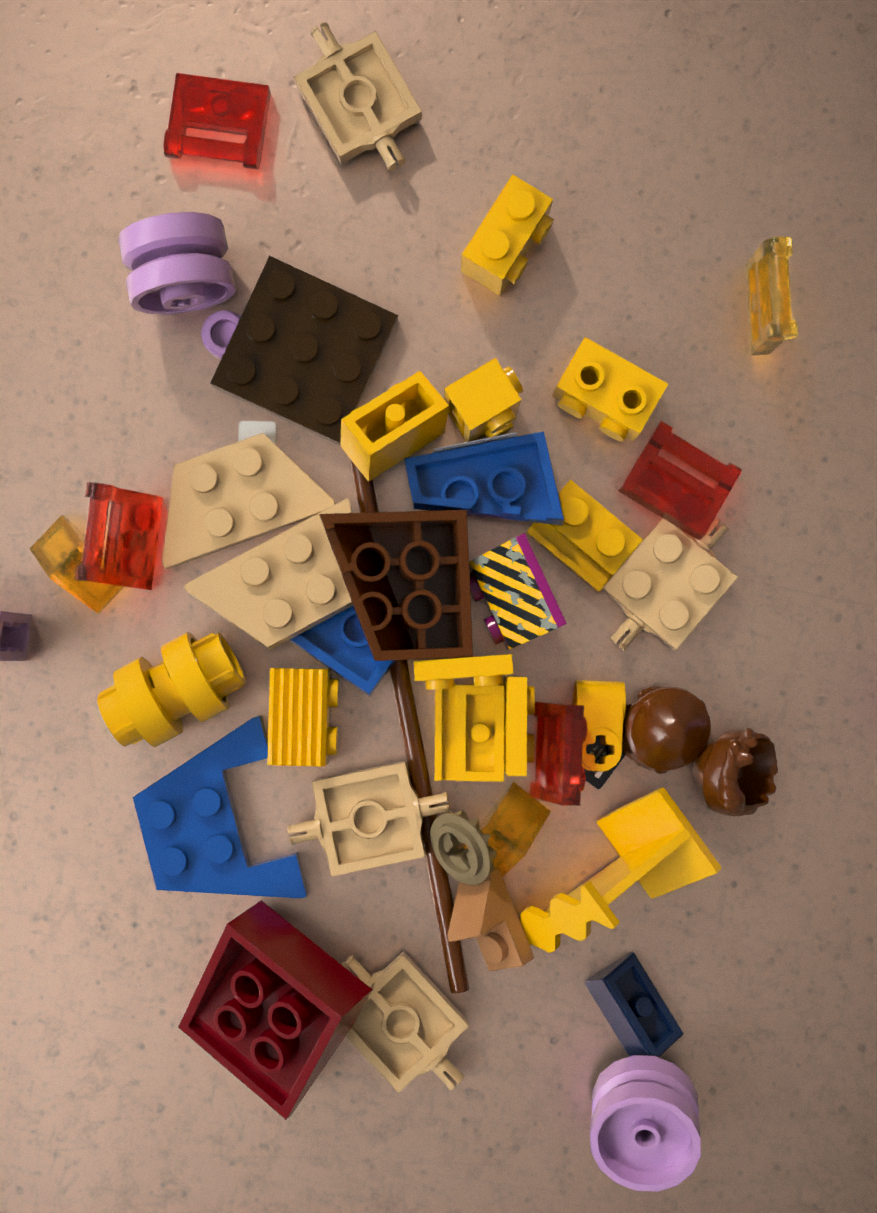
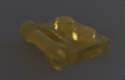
M781 236L764 240L746 263L751 355H770L784 341L798 337L797 321L792 320L788 261V257L793 255L791 237Z

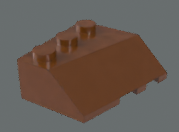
M467 510L319 514L374 661L473 657Z

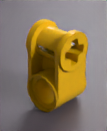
M575 680L573 691V750L578 764L586 770L594 772L607 771L616 766L621 759L623 722L626 707L624 682ZM596 736L600 737V744L608 746L609 750L608 755L600 756L599 764L595 763L594 755L586 753V746L595 743Z

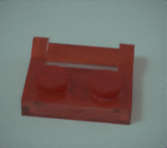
M176 73L169 124L164 135L163 149L165 157L181 159L182 155L232 161L243 163L244 168L258 170L261 164L271 96L269 85ZM187 128L245 135L247 139L244 143L186 136Z
M661 420L618 491L700 540L707 533L741 474L742 469L731 462L725 465L672 433L673 427ZM661 448L715 480L714 487H710L659 456L658 453Z
M87 482L85 498L90 500L81 565H76L74 580L152 590L163 497L117 488L109 484ZM109 503H111L104 565L101 568Z
M535 701L533 716H537L535 781L530 782V797L562 806H580L581 792L586 782L585 770L582 766V748L588 730L587 721L584 717V705Z

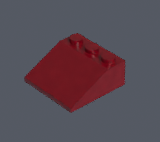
M260 901L227 923L178 1028L287 1120L354 1025L373 989L263 901Z

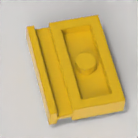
M570 479L558 493L564 518L563 526L534 522L526 531V534L596 593H599L643 539Z
M512 654L414 661L415 681H425L426 690L455 688L454 678L474 677V686L503 684V675L513 674Z
M504 676V771L507 776H527V763H534L535 756L534 734H527V715H534L535 689L534 686H527V677Z
M455 685V688L435 689L434 781L504 782L505 685Z

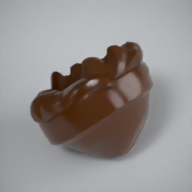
M649 687L640 690L638 699L632 702V704H627L625 707L622 733L623 753L637 765L645 769L654 770L658 774H665L667 771L676 770L689 763H693L705 748L710 736L711 722L705 703L691 692L678 687Z
M746 728V730H730L705 746L694 762L692 772L694 780L702 792L708 807L722 815L743 816L754 814L758 807L769 803L767 796L773 795L776 792L777 787L774 784V775L778 773L775 745L768 736L754 732L751 728Z

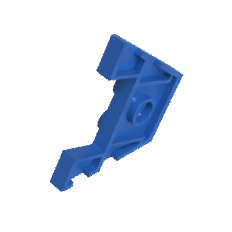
M262 715L251 718L133 797L156 890L283 898H304L308 896L309 892L298 852L256 864L249 863L229 787L226 769L268 758V737Z

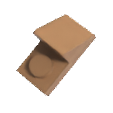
M499 867L495 868L496 870L478 885H467L459 882L448 931L449 942L476 937L489 971L522 967L534 959Z

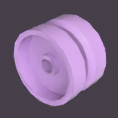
M196 212L167 213L134 222L120 232L118 242L122 263L126 268L133 270L126 279L129 302L134 310L147 314L162 315L187 313L221 304L230 299L236 292L232 267L229 261L221 259L228 250L225 229L221 219L210 214Z
M632 1055L613 1062L600 1073L592 1091L591 1153L599 1169L615 1183L635 1191L659 1192L678 1186L694 1172L701 1157L698 1093L690 1077L672 1062L656 1056Z

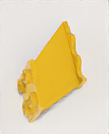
M661 787L600 817L596 821L621 856L568 895L562 892L555 895L550 900V907L547 910L543 911L532 905L525 908L521 913V925L529 945H534L551 953L560 946L561 933L578 941L585 940L591 934V921H595L610 929L615 928L620 921L608 905L635 882L639 881L649 897L653 899L714 875L722 867L666 789Z

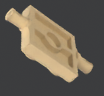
M327 22L320 23L321 31L316 25L310 34L315 39L323 55L315 65L295 75L294 80L337 158L342 164L366 150L377 148L389 171L396 170V164L400 168L406 162V159L402 156L393 138L401 130L421 120L422 111L381 39L375 31L357 42L339 45Z
M663 517L603 587L602 591L621 606L627 617L625 622L609 638L616 644L626 631H629V634L619 644L618 647L626 651V648L643 630L644 632L656 635L675 651L738 578V576L717 560L711 550L729 530L723 523L713 536H710V533L721 520L713 517L702 532L695 537L684 533L666 517Z
M407 761L312 781L316 801L314 820L293 825L289 824L287 832L289 835L306 831L291 835L289 837L291 845L319 839L321 846L327 854L331 876L425 857L426 849L421 830L423 817L445 813L448 810L451 811L450 803L448 802L447 792L419 798L411 783ZM448 802V803H444V804H439V805L431 806V805H433V804Z
M404 951L385 969L373 975H370L353 955L349 956L342 965L373 990L346 1037L398 1093L415 1077L427 1073L431 1069L449 1090H453L456 1087V1083L459 1084L465 1075L445 1055L451 1043L469 1027V1021Z

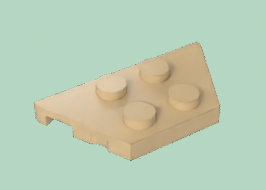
M264 433L175 464L173 470L162 558L163 566L165 569H171L307 520L336 503Z
M348 498L183 586L190 596L201 601L217 612L222 618L249 634L254 640L269 650L274 649L353 606L319 514L352 513Z

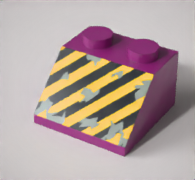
M525 533L469 561V570L471 572L470 593L475 602L483 599L491 616L483 620L495 645L503 642L506 649L510 650L567 624Z

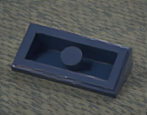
M634 952L623 956L594 974L585 982L586 987L628 1056L660 1057L684 1034Z

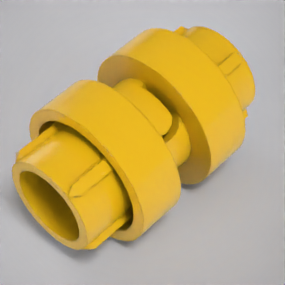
M186 632L161 646L163 662L152 666L147 659L139 657L113 672L115 685L99 692L97 704L106 726L119 744L126 747L129 744L134 745L144 739L152 747H157L183 733L181 717L190 712L200 722H204L230 708L227 695L243 687L246 683V678L233 650L221 633H211L197 640L192 633Z

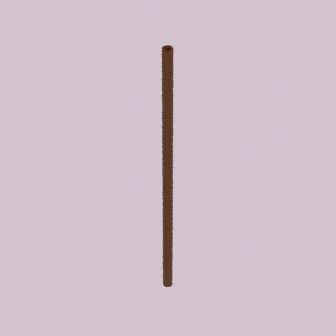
M350 459L360 513L379 512L373 479L368 482ZM396 660L390 668V674L411 783L419 798L432 796L407 660ZM435 814L423 817L421 830L426 849L425 859L450 991L456 994L468 991L469 984L460 940L448 941V931L454 905L448 873L437 860L431 845L430 831L434 820L437 818Z

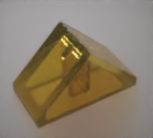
M61 515L29 548L51 580L96 613H100L132 580L64 515Z
M514 781L479 825L483 834L491 835L488 845L497 852L493 863L495 868L499 867L502 877L525 857L551 813V810ZM466 844L462 846V848L468 849Z

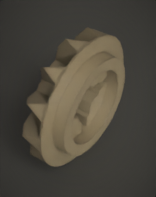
M448 810L434 820L430 831L431 845L437 860L450 876L463 884L478 885L496 870L493 859L496 857L497 852L488 845L491 835L483 834L479 828V819L469 820L463 810L455 813ZM461 843H465L468 849H458L457 846Z

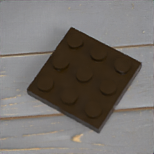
M269 255L210 384L220 391L341 445V419L358 408L398 321V315Z

